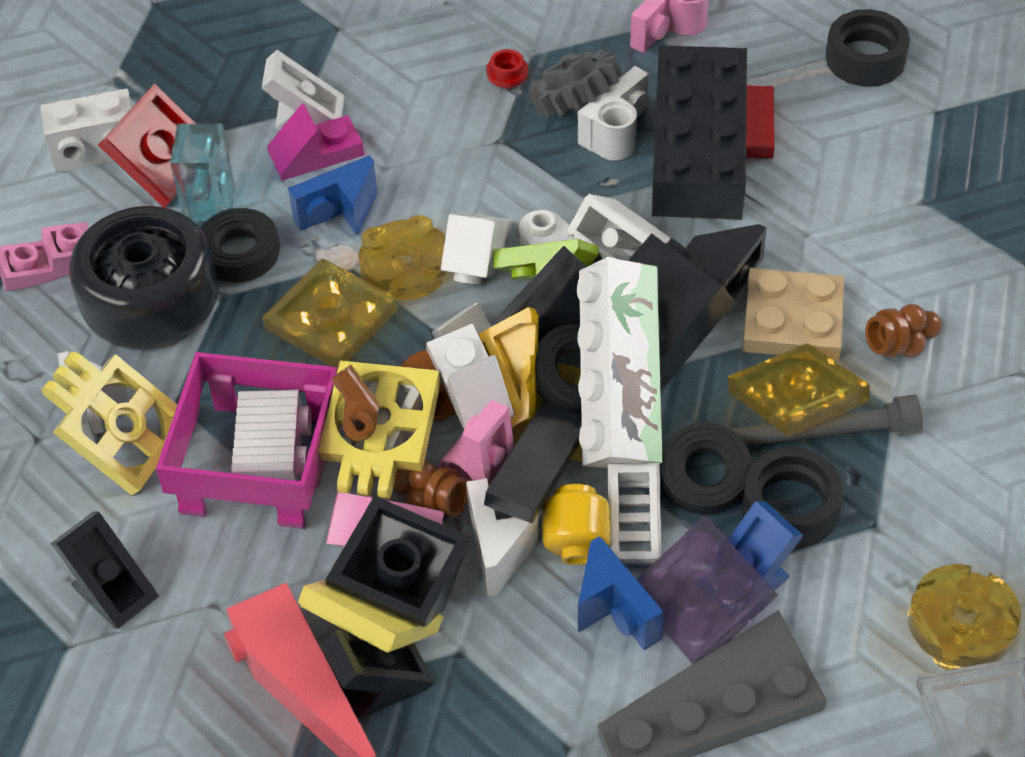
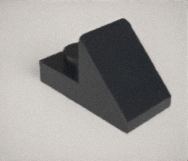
M99 511L91 512L50 543L76 578L71 583V586L115 629H119L159 597V594Z
M334 630L322 643L332 665L333 673L357 718L366 717L421 693L435 683L415 643L387 653L347 631Z

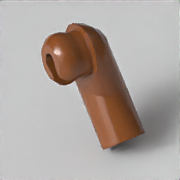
M350 364L330 380L345 399L342 421L345 435L354 441H364L374 434L379 402Z

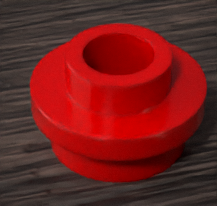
M503 49L495 52L486 66L487 79L493 85L502 88H513L521 85L526 81L529 74L528 64L522 54L512 49Z

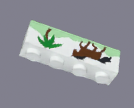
M607 257L579 270L577 296L580 300L578 345L581 351V377L578 390L581 397L582 426L579 433V442L582 447V466L608 469V464L662 463L657 267Z

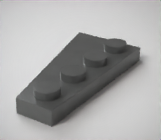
M777 610L599 723L598 737L607 757H693L823 711L825 709L826 697L780 611Z

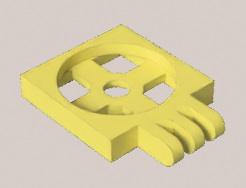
M70 352L64 360L67 367L59 366L53 374L56 382L49 380L41 389L47 399L66 413L52 433L132 496L141 490L157 467L177 404L116 354L108 359L99 370L79 353ZM118 385L131 388L136 392L127 403L117 404L101 389L106 386ZM151 405L159 418L160 438L146 427L145 414ZM87 407L105 421L106 432L97 444L83 434L82 414ZM119 415H126L132 420L133 429L131 432L124 433L117 428L116 419ZM128 443L134 444L149 456L146 463L134 467H124L113 457L123 444Z
M340 361L337 373L351 364L363 381L378 382L375 397L379 402V409H387L390 411L391 417L385 424H376L374 434L365 440L363 450L353 447L339 433L343 421L345 399L334 385L318 452L323 461L341 463L337 480L338 493L350 494L356 475L359 476L357 484L358 495L370 496L374 479L379 478L378 497L390 499L397 469L423 471L441 385L439 371ZM399 385L414 386L423 400V410L399 408L396 403ZM398 430L415 432L403 444L385 451L388 437L395 434Z

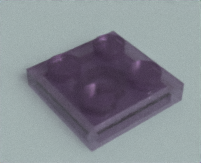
M706 515L636 579L663 610L662 629L692 664L729 642L779 596Z

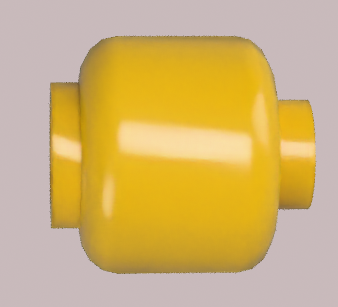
M584 484L560 486L556 488L554 495L547 498L542 507L543 545L549 552L561 556V562L564 564L585 565L592 540L600 536L608 546L610 544V507L607 500L597 494L596 489L592 486Z

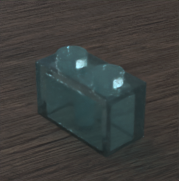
M177 124L170 160L171 170L181 212L201 227L213 215L221 211L233 209L236 186L223 124Z

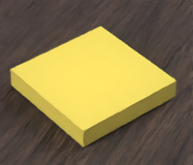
M326 579L304 585L298 600V604L302 608L387 653L437 634L444 617L439 614L426 627H422L326 584Z

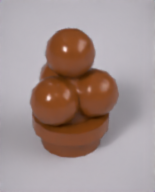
M908 304L899 311L895 308L882 309L867 321L865 328L868 346L876 354H883L886 357L903 355L914 358L924 351L926 339L931 340L938 336L942 329V321L935 312L924 311V309L915 304Z
M424 461L422 472L397 469L393 490L401 495L407 494L405 504L443 511V518L448 516H458L468 502L467 479L463 478L459 471L446 466L436 468L429 461Z

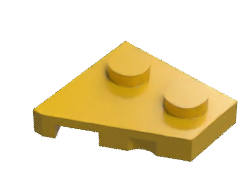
M530 307L478 334L488 357L495 355L514 412V418L511 419L512 431L531 422L536 414L537 383L535 363L538 349V313L536 309Z

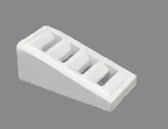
M659 463L608 464V504L610 507L611 533L609 548L625 566L662 565ZM619 488H649L650 495H619ZM619 506H650V512L619 513ZM650 523V531H619V524ZM619 542H651V551H620Z

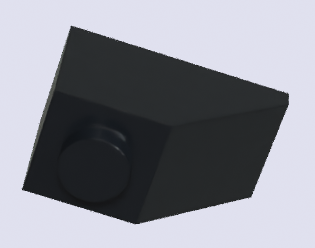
M756 224L694 236L686 247L693 255L690 262L700 269L705 264H708L721 273L729 282L724 288L734 300L749 279V269L757 268L764 258L767 227Z

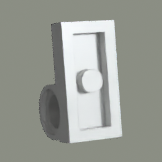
M634 66L619 78L618 83L609 86L610 91L608 93L599 94L596 97V101L593 103L589 102L578 111V144L608 160L617 161L631 156L636 148L637 116L645 110L649 102V73Z

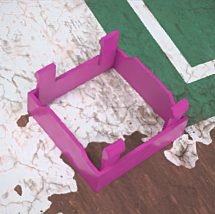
M195 352L156 467L163 493L175 494L179 504L178 512L182 515L206 517L207 510L203 498L276 506L278 514L277 523L279 526L305 529L306 521L303 510L310 509L314 491L320 485L326 461L322 460L318 451L334 384L330 379L337 374L338 367ZM205 381L209 384L215 410L237 412L238 396L236 395L234 385L279 390L299 389V392H305L307 406H310L311 421H317L301 481L182 468L199 416L200 396Z

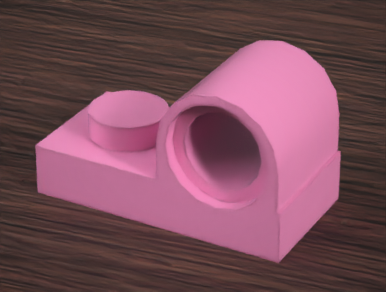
M645 0L631 14L630 47L645 53L656 40H661L665 36L667 30L684 36L700 34L707 27L709 0Z
M491 400L479 415L473 416L467 422L463 434L438 462V468L446 466L455 469L467 481L487 478L488 485L490 486L514 448L509 407Z

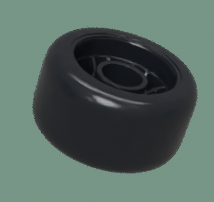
M139 206L109 214L94 223L81 235L71 254L69 275L80 313L88 327L95 334L113 345L129 349H152L175 343L196 331L209 317L216 303L218 276L210 243L203 230L192 219L178 211L164 207Z

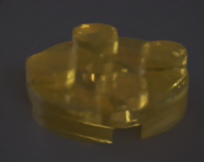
M415 215L406 220L391 221L379 227L367 229L362 234V245L358 253L360 273L364 283L376 293H378V288L391 292L392 299L412 300L433 293L442 285L441 278L447 273V271L441 270L446 236L439 229L433 227L430 218L422 215ZM409 255L412 256V262L404 263L402 259L397 258Z
M964 564L941 566L924 575L911 597L908 609V624L914 639L927 654L934 658L935 663L939 667L947 671H958L962 668H981L1001 660L1014 646L1021 617L1018 599L1006 582L990 572L988 577L970 572L972 566ZM960 607L965 614L974 612L976 617L973 619L972 624H964L953 618L954 608Z

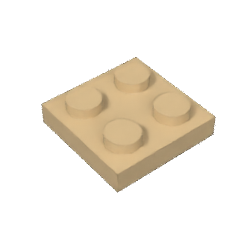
M750 268L742 352L839 360L842 345L844 276Z

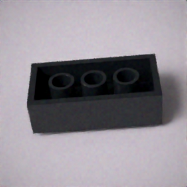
M659 45L651 216L742 220L746 188L747 48Z

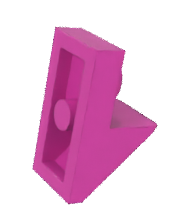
M304 103L298 107L267 145L268 154L281 181L364 156L363 142L348 115L315 125Z

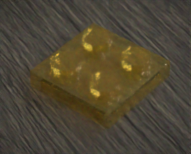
M322 258L263 316L265 329L324 363L332 367H339L340 361H349L398 310L397 299L395 296Z
M808 343L728 376L729 393L788 437L801 433L807 428L842 415L870 401V384Z

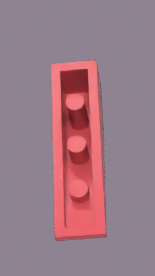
M287 583L226 608L232 630L223 634L236 663L245 660L254 679L338 757H377Z

